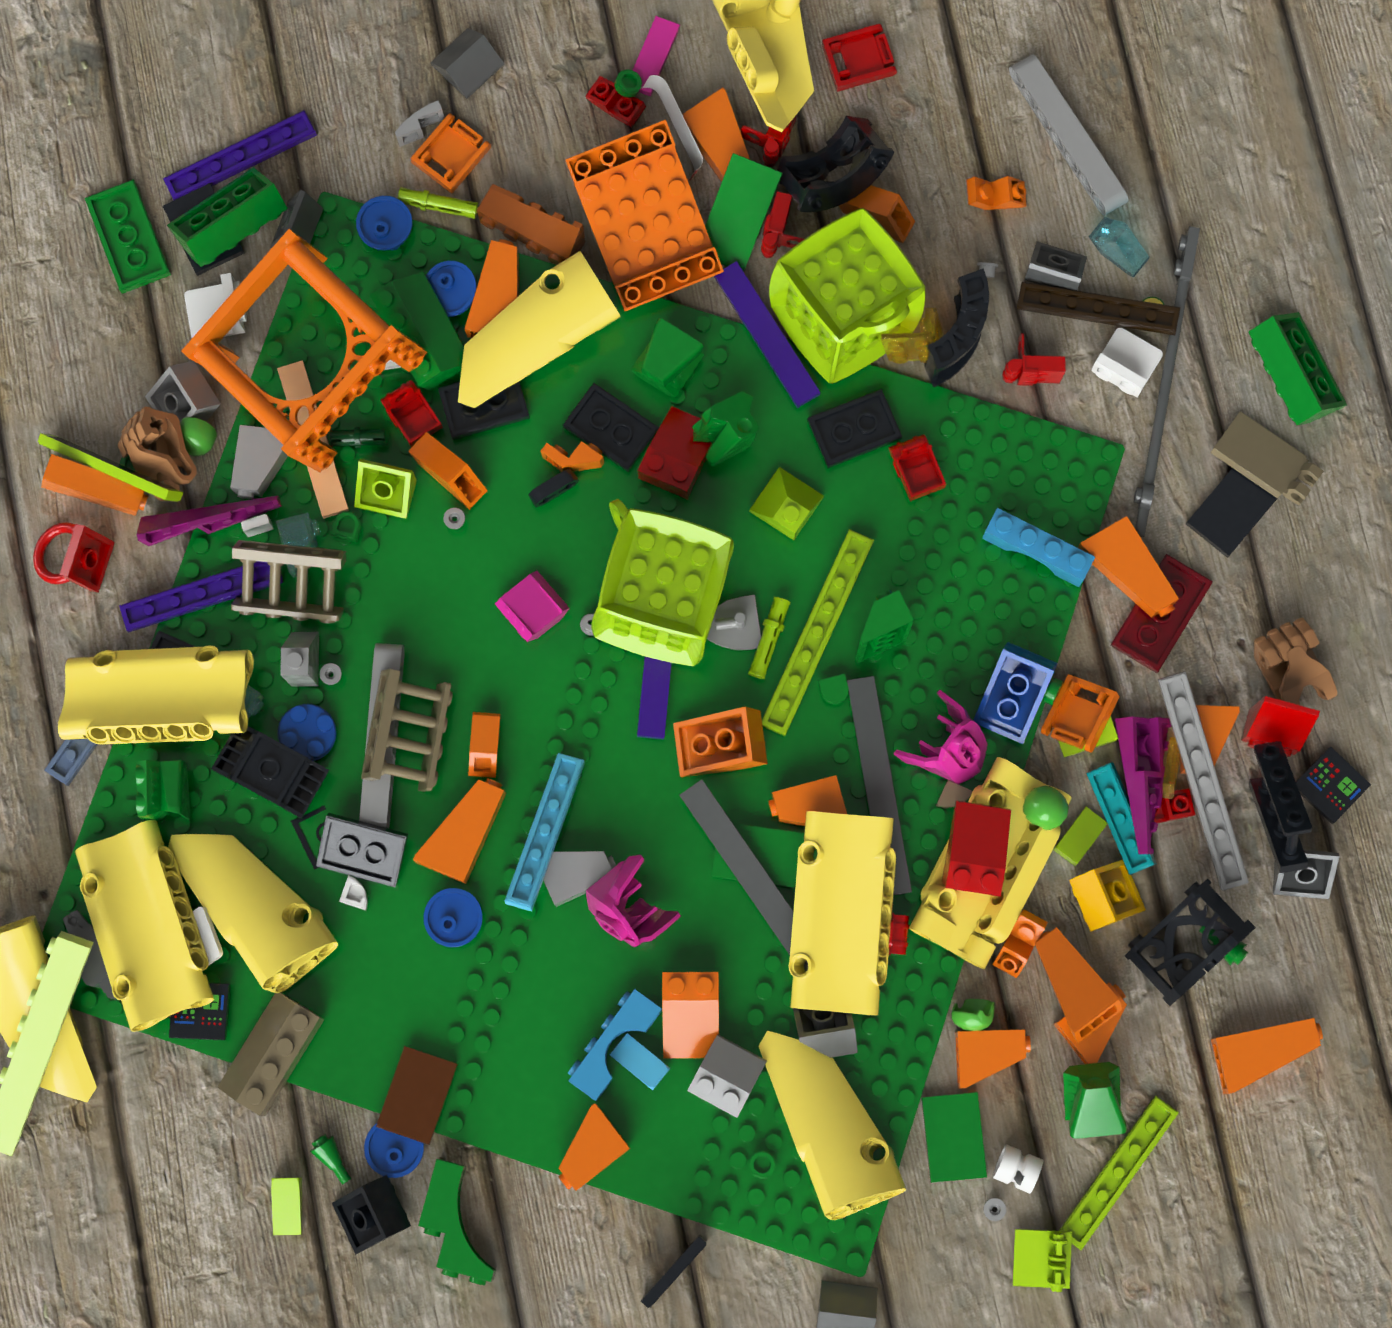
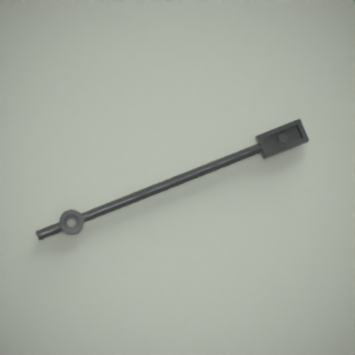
M1189 226L1185 235L1181 234L1178 244V250L1182 251L1181 260H1176L1174 275L1178 276L1174 306L1181 307L1175 336L1169 335L1144 481L1141 488H1136L1134 503L1138 504L1135 529L1140 537H1145L1149 510L1154 496L1156 469L1187 291L1192 277L1200 228Z

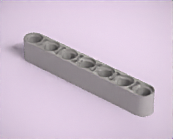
M1031 54L1010 66L1009 73L1012 80L1099 212L1105 216L1126 204L1128 196L1123 186L1038 58Z
M375 644L366 748L380 673L387 669L400 671L399 679L402 681L404 645ZM401 693L396 695L394 705L397 709H400ZM398 720L391 722L389 730L391 735L395 737L398 736ZM389 747L386 749L384 760L395 765L396 748ZM384 774L380 780L374 781L363 779L359 821L389 829L394 782L393 775Z

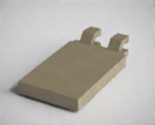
M1241 411L1210 452L1276 498L1283 494L1297 505L1302 503L1311 490L1303 483L1296 482V479L1298 478L1313 487L1324 472L1314 463H1308L1309 460L1306 459V455Z

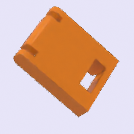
M449 113L410 159L412 164L452 194L490 150L491 144L488 141L482 144L483 137L460 119L451 128L450 126L454 122L455 116ZM434 160L447 172L442 177L427 164Z
M1068 674L1041 728V733L1046 736L1050 735L1053 739L1080 749L1085 745V751L1092 753L1120 696L1116 691ZM1080 689L1099 694L1096 699L1099 704L1078 697Z

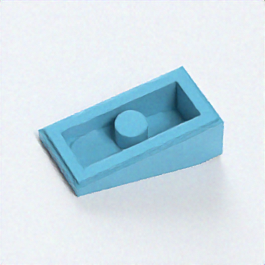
M628 1033L610 1054L611 1057L651 1090L655 1089L670 1070L665 1063Z

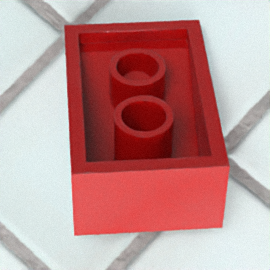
M671 406L638 468V478L688 500L706 461V453L711 442L693 441L692 426L701 418Z
M1264 696L1249 709L1241 741L1248 742V746L1251 748L1258 744L1280 741L1286 757H1291V754L1295 755L1301 751L1319 717L1320 711Z
M956 800L942 883L945 888L1001 897L1006 869L1011 809Z

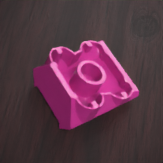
M538 571L529 574L495 603L505 618L515 627L518 634L527 642L542 636L562 620L570 609Z

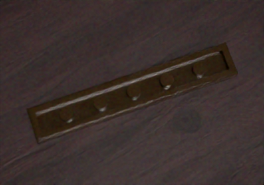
M1028 282L1021 283L1017 302V310L1174 336L1181 308Z

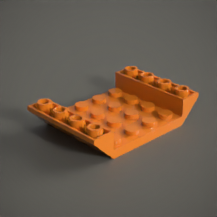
M666 119L565 159L624 311L724 272L676 152L675 142Z

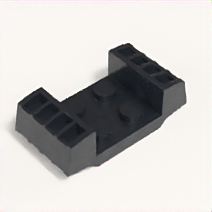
M249 726L245 733H231L211 768L223 777L238 783L301 819L329 772L327 768Z

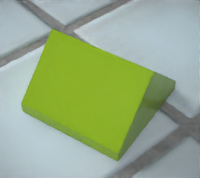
M359 459L354 507L406 519L417 482L413 470Z

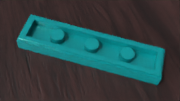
M1108 763L1086 773L1129 875L1156 865L1153 854H1138L1129 798L1114 763Z

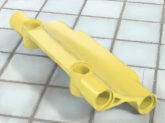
M209 645L185 648L105 650L97 653L94 657L68 658L65 664V697L58 721L59 736L63 740L88 738L96 744L205 741L212 738L215 730L220 734L245 733L248 727L245 695L254 668L252 652L250 650L218 651L217 647Z
M1001 757L996 758L983 785H978L974 788L968 802L1011 809L1006 869L1001 897L944 887L942 877L948 848L947 842L928 881L922 888V904L909 927L911 931L947 949L981 969L986 968L996 949L994 944L1004 942L1010 935L1060 836V826L1051 830H1045L1030 823L1023 813V804L1033 788L1049 785L1035 779L1012 762ZM1055 788L1066 798L1069 805L1072 797L1064 791Z
M806 811L804 843L798 849L789 971L793 976L790 1008L878 1015L879 986L885 983L888 970L889 938L896 868V854L894 849L890 848L894 818ZM815 849H817L818 854L816 859L814 860L813 853ZM807 961L808 970L805 972L804 964Z
M148 820L141 822L117 835L77 848L75 853L83 876L80 882V890L87 906L112 987V993L117 1000L122 1001L130 1030L132 1032L141 1031L177 1012L202 1007L211 1003L214 997L207 976L203 975L202 972L207 969L209 964L207 954L175 856L168 847L164 846L157 821Z

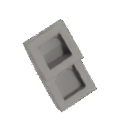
M439 100L421 108L399 126L395 131V135L400 147L424 138L421 128L444 119Z

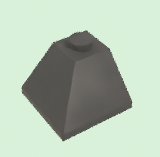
M793 1008L798 1037L801 1043L830 1058L858 1053L855 1027L851 1013Z

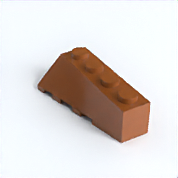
M492 184L477 209L482 225L491 230L495 227L502 231V234L507 239L513 242L519 240L526 244L525 247L535 254L541 252L548 256L549 261L555 265L581 251L586 242L582 223L574 221L571 225L565 220L564 215L554 212L551 216L547 214V211L541 205L535 202H530L527 205L521 196L495 184Z

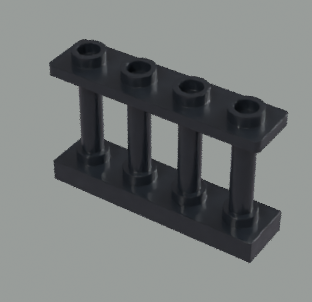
M1276 741L1255 745L1254 753L1262 777L1250 779L1249 788L1279 873L1307 869L1308 860L1299 834L1312 832V824L1282 743Z

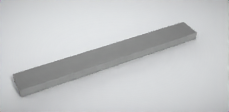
M1183 671L1160 678L1158 683L1220 889L1224 891L1247 884L1249 881L1187 674Z

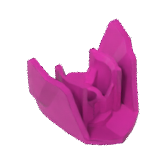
M939 690L937 695L945 702L949 715L957 722L955 723L944 716L938 715L937 719L946 724V731L951 733L942 747H932L920 740V751L928 758L896 750L894 755L904 763L921 767L959 785L981 772L987 750V741L980 726L970 718L967 710Z
M642 855L629 856L586 890L588 908L595 916L599 925L608 934L620 941L624 940L633 947H637L643 942L652 941L681 917L678 911H665L656 906H650L642 898L629 908H625L629 896L642 886L634 878V875L644 862Z

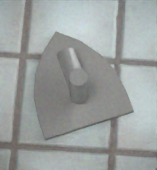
M755 595L731 599L717 606L707 640L721 647L733 650L757 649L761 633Z

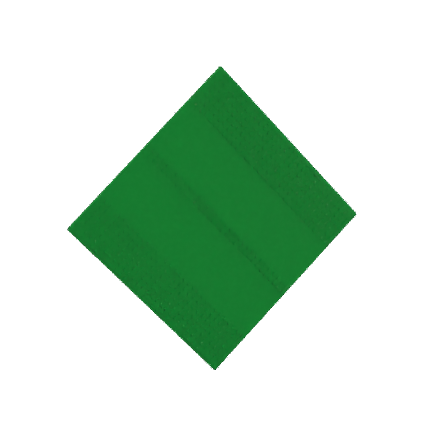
M328 192L320 194L317 203L323 208L310 244L328 258L323 264L378 316L381 317L370 294L393 280L421 272L427 275L430 269L444 261H457L466 265L473 272L478 286L490 246L489 243L412 219L411 233L397 250L373 249L361 240L356 228V218L364 204ZM518 253L519 295L539 279L545 271L550 270L556 265ZM293 268L251 376V379L270 396L286 400V396L277 368L303 360L313 394L315 395L326 388L336 377L344 362L347 349L346 330L340 315ZM549 275L545 280V285L548 289H556L560 284V279L557 275ZM598 278L621 317L581 340L569 351L519 381L530 419L452 440L438 388L460 382L461 371L430 391L418 386L412 373H409L402 367L384 370L368 383L366 391L352 401L348 411L343 416L338 417L330 429L354 430V427H360V429H385V446L365 445L361 446V448H355V446L332 447L338 452L334 457V462L349 512L355 513L362 524L357 543L331 536L330 532L337 515L323 519L307 466L289 456L263 496H254L253 498L279 496L282 506L263 513L267 514L271 519L273 530L247 537L243 532L241 522L211 534H207L199 528L193 530L172 588L243 566L240 559H232V548L238 540L346 551L345 564L341 570L335 571L334 607L344 608L343 615L339 621L322 623L319 619L310 618L305 621L294 620L291 616L270 618L262 613L242 615L239 611L231 610V604L235 600L232 599L158 623L151 642L152 645L158 631H161L195 647L211 645L217 647L218 651L250 650L254 659V668L245 695L248 726L278 742L279 723L284 714L291 708L302 704H313L323 708L331 715L336 726L335 743L327 755L314 761L327 768L329 772L304 815L322 806H325L326 810L298 823L316 861L321 843L316 836V830L320 824L325 822L328 813L359 821L363 782L361 775L365 759L375 644L404 645L402 682L436 690L437 684L451 683L450 691H452L453 695L445 716L448 719V724L441 738L443 751L441 758L437 760L436 771L438 772V779L436 785L431 791L421 792L418 791L419 781L394 776L389 829L408 834L397 886L391 887L352 876L366 890L368 897L367 911L339 902L348 875L321 867L314 870L291 823L292 820L299 817L211 769L231 733L220 734L215 730L212 738L205 741L113 744L42 932L45 940L44 948L47 951L51 938H57L61 931L68 933L63 918L72 912L80 911L87 921L92 924L80 890V882L83 876L75 853L76 849L83 845L112 837L144 822V820L138 817L136 810L137 784L135 773L137 762L143 760L184 761L187 763L191 820L166 815L157 822L164 846L168 847L171 835L220 834L235 836L306 903L322 913L323 922L338 942V947L289 989L281 992L325 1019L287 1080L288 1083L381 1114L404 1046L456 1063L458 1066L435 1133L558 1175L562 1174L559 1166L590 1107L597 1103L631 1149L586 1183L587 1185L857 1277H863L866 1274L889 1199L837 1220H830L824 1215L806 1164L801 1160L766 1066H764L740 1114L737 1118L687 1091L704 1058L663 1059L662 1011L646 1033L629 1031L613 1040L608 1048L606 1057L607 1067L613 1080L597 1102L568 1081L571 1078L568 1072L577 1060L582 1062L588 1053L584 1051L593 1037L600 1038L605 1031L601 1026L610 1014L615 1016L621 1007L617 1004L627 991L632 993L636 989L662 1008V972H719V1035L761 1058L763 1057L758 1046L767 1031L799 1040L793 1008H790L793 976L789 971L790 955L738 880L711 877L715 846L679 795L702 779L732 823L805 833V826L781 823L778 821L777 816L772 817L768 804L769 800H773L772 792L836 775L847 814L870 816L849 693L846 700L841 704H829L821 695L818 683L820 679L845 674L846 680L874 676L912 890L911 893L893 896L892 913L909 916V924L911 925L922 904V888L928 881L949 840L955 807L941 808L936 806L948 781L947 779L921 767L904 763L894 755V752L900 750L928 758L920 751V740L932 747H942L951 733L946 731V724L937 719L938 715L944 716L955 723L957 722L949 715L945 702L937 695L939 690L965 708L970 718L974 720L1007 642L1058 663L1082 584L1080 587H1077L1055 576L1048 567L1027 555L1015 551H1006L982 539L996 509L999 508L1078 548L1081 542L1095 535L1100 530L1125 448L1122 444L940 386L933 387L930 383L870 364L833 384L828 383L809 363L793 341L786 338L820 391L818 397L797 408L744 324L662 298L624 311L613 283ZM471 306L460 315L449 317L464 345L471 339L467 337L465 332ZM659 318L666 320L700 341L704 346L702 350L704 356L676 397L666 395L637 377L631 370L650 342L655 324ZM358 328L354 331V337L361 335ZM368 342L357 344L354 348L355 354L365 355L371 348V344ZM354 361L350 365V370L357 364L358 361ZM412 380L416 387L420 388L422 395L443 426L442 429L431 436L467 463L488 490L470 510L415 461L408 452L411 449L410 445L399 428L395 427L387 415L380 399L385 397L387 393H391L401 387V384ZM593 383L658 427L661 426L671 406L702 419L701 415L711 406L741 391L754 397L749 412L757 422L759 429L752 445L747 450L715 466L709 465L706 459L688 500L638 478V468L649 445L629 472L602 455L604 465L601 468L575 471L574 473L579 482L548 503L535 507L528 496L534 488L561 473L560 470L542 458L541 449L545 444L548 443L553 447L555 444L560 446L568 453L567 457L569 458L582 441L564 429L563 424ZM882 389L901 432L902 439L827 469L807 418ZM318 401L316 403L317 407L322 403V401ZM242 404L240 405L202 507L252 500L237 497V494L230 488L240 425L264 427ZM289 407L285 408L283 410V413H287L289 415ZM329 431V432L326 434V436H327V439H328V443H329V445H330V441H331V440H330V431ZM925 434L929 445H932V451L946 486L944 489L910 501L901 478H898L893 466L889 447L896 445L898 442L902 443L910 440L914 436L918 437ZM359 459L413 470L417 482L406 519L354 507ZM779 467L824 495V498L795 540H792L749 512ZM615 499H620L627 509L645 510L680 518L731 537L734 542V549L718 606L731 599L755 595L761 636L764 629L763 622L764 619L768 618L774 597L783 598L791 602L783 622L784 630L780 632L765 679H759L748 674L757 649L733 650L721 647L708 640L705 642L703 657L697 665L688 666L671 663L664 740L637 737L644 656L608 644L595 638L594 635H586L580 627L581 619L587 614H594L598 607L599 598L597 594L601 592L609 556L618 533V528L609 507V503ZM450 508H459L465 515V522L459 529H450L444 523V514ZM849 529L873 539V545L786 736L763 727L768 764L742 770L680 777L673 723L745 706L760 710L761 718L763 719ZM284 564L281 566L284 583L280 584V601L296 603L297 568L291 564ZM320 567L308 569L307 604L323 605L324 571ZM538 571L570 609L562 620L542 636L527 642L518 634L515 627L505 618L495 603L529 574ZM269 588L253 592V598L269 600ZM887 590H891L892 593L900 590L914 619L907 641L857 664L855 657L860 638L873 602L877 600L876 596ZM291 632H319L318 686L291 687L281 676V647ZM334 663L339 666L342 676L338 683L327 685L320 679V670L325 664ZM401 693L400 710L431 717L434 701ZM1043 699L1023 744L980 726L987 741L983 767L980 773L959 784L960 786L973 791L978 785H983L997 757L1004 758L1024 770L1045 705ZM473 712L500 714L496 778L468 776ZM399 721L397 737L426 743L429 727ZM396 748L395 765L421 770L424 754ZM558 753L583 759L585 764L553 852L604 851L606 857H613L616 865L625 861L629 856L642 855L644 862L634 875V878L642 886L629 896L625 908H629L642 898L650 906H656L665 911H678L681 915L678 920L652 941L643 942L637 947H633L624 940L620 941L608 934L590 912L586 894L556 907L544 881L542 882L532 912L505 904L507 892ZM487 778L502 784L501 789L505 791L506 796L467 884L413 861L415 854L478 780L486 782ZM322 826L319 830V836L321 839L324 826ZM181 874L192 911L198 907H203ZM776 886L794 911L795 888ZM449 888L462 889L472 894L479 902L483 914L482 926L477 936L469 943L460 947H446L438 944L428 935L424 926V910L427 903L436 893ZM309 913L305 914L303 923L308 920ZM213 923L223 955L202 972L203 975L207 976L209 983L230 984L226 1040L169 1038L170 1016L139 1032L232 1063L275 993L261 987L235 946L224 939ZM908 929L906 955L891 954L888 957L887 978L885 983L879 986L878 1015L851 1013L855 1027L858 1053L833 1057L882 1137L892 1148L898 1169L964 959L914 933L910 929ZM81 977L70 1008L130 1028L122 1001L111 1000L101 988L86 985ZM627 1033L670 1068L654 1090H651L610 1056L611 1052ZM885 1148L876 1149L873 1153V1159L876 1161L881 1160L885 1156ZM759 1150L770 1152L776 1160L775 1172L766 1179L756 1178L748 1168L750 1156Z

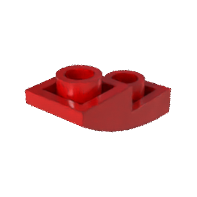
M602 76L598 77L585 96L587 100L631 128L646 108L643 101L635 97L620 95L615 89L614 82Z
M1190 789L1163 793L1161 807L1156 809L1154 822L1158 824L1195 816Z

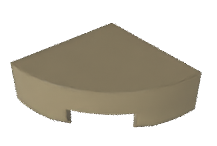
M948 780L936 806L941 808L955 807L956 800L966 802L971 796L972 791Z

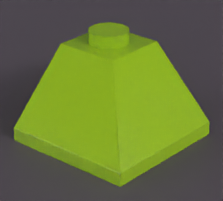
M779 467L749 512L792 540H795L824 498V495Z

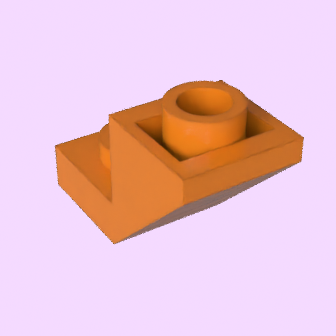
M975 176L966 180L968 205L983 210L1026 207V188L1022 180L1010 176L993 182Z
M581 441L569 458L567 457L568 453L556 444L553 447L546 443L541 449L542 458L561 472L567 469H572L574 472L601 468L604 465V458L601 455L603 452L592 443L586 445Z
M473 712L468 776L496 778L500 714Z
M1023 909L992 965L1017 978L1048 922Z

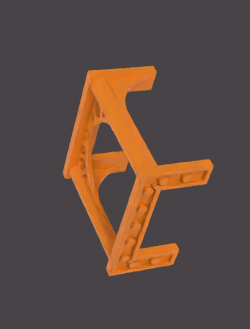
M288 229L181 352L189 359L203 366L284 445L281 448L283 452L302 464L321 472L332 464L338 452L327 443L319 440V438L324 437L330 431L331 425L335 420L348 411L352 401L366 391L368 383L384 371L389 360H392L410 373L412 369L417 368L422 363L427 351L394 326H389L323 264L328 258L322 252ZM287 265H290L334 307L344 323L347 335L346 355L336 377L319 393L301 400H282L267 394L235 364L240 357L234 351L219 343ZM358 328L361 335L354 337V331ZM362 342L371 344V348L365 355L355 354L354 348L357 344ZM354 361H358L357 364L350 370V365ZM318 401H322V403L315 410V404ZM306 406L309 411V417L300 425L297 420V414L301 407ZM287 407L291 408L289 415L283 413V410Z

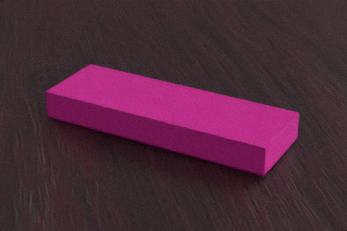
M655 16L633 68V71L637 72L642 79L639 93L652 96L654 90L643 88L649 76H660L680 30L679 24Z

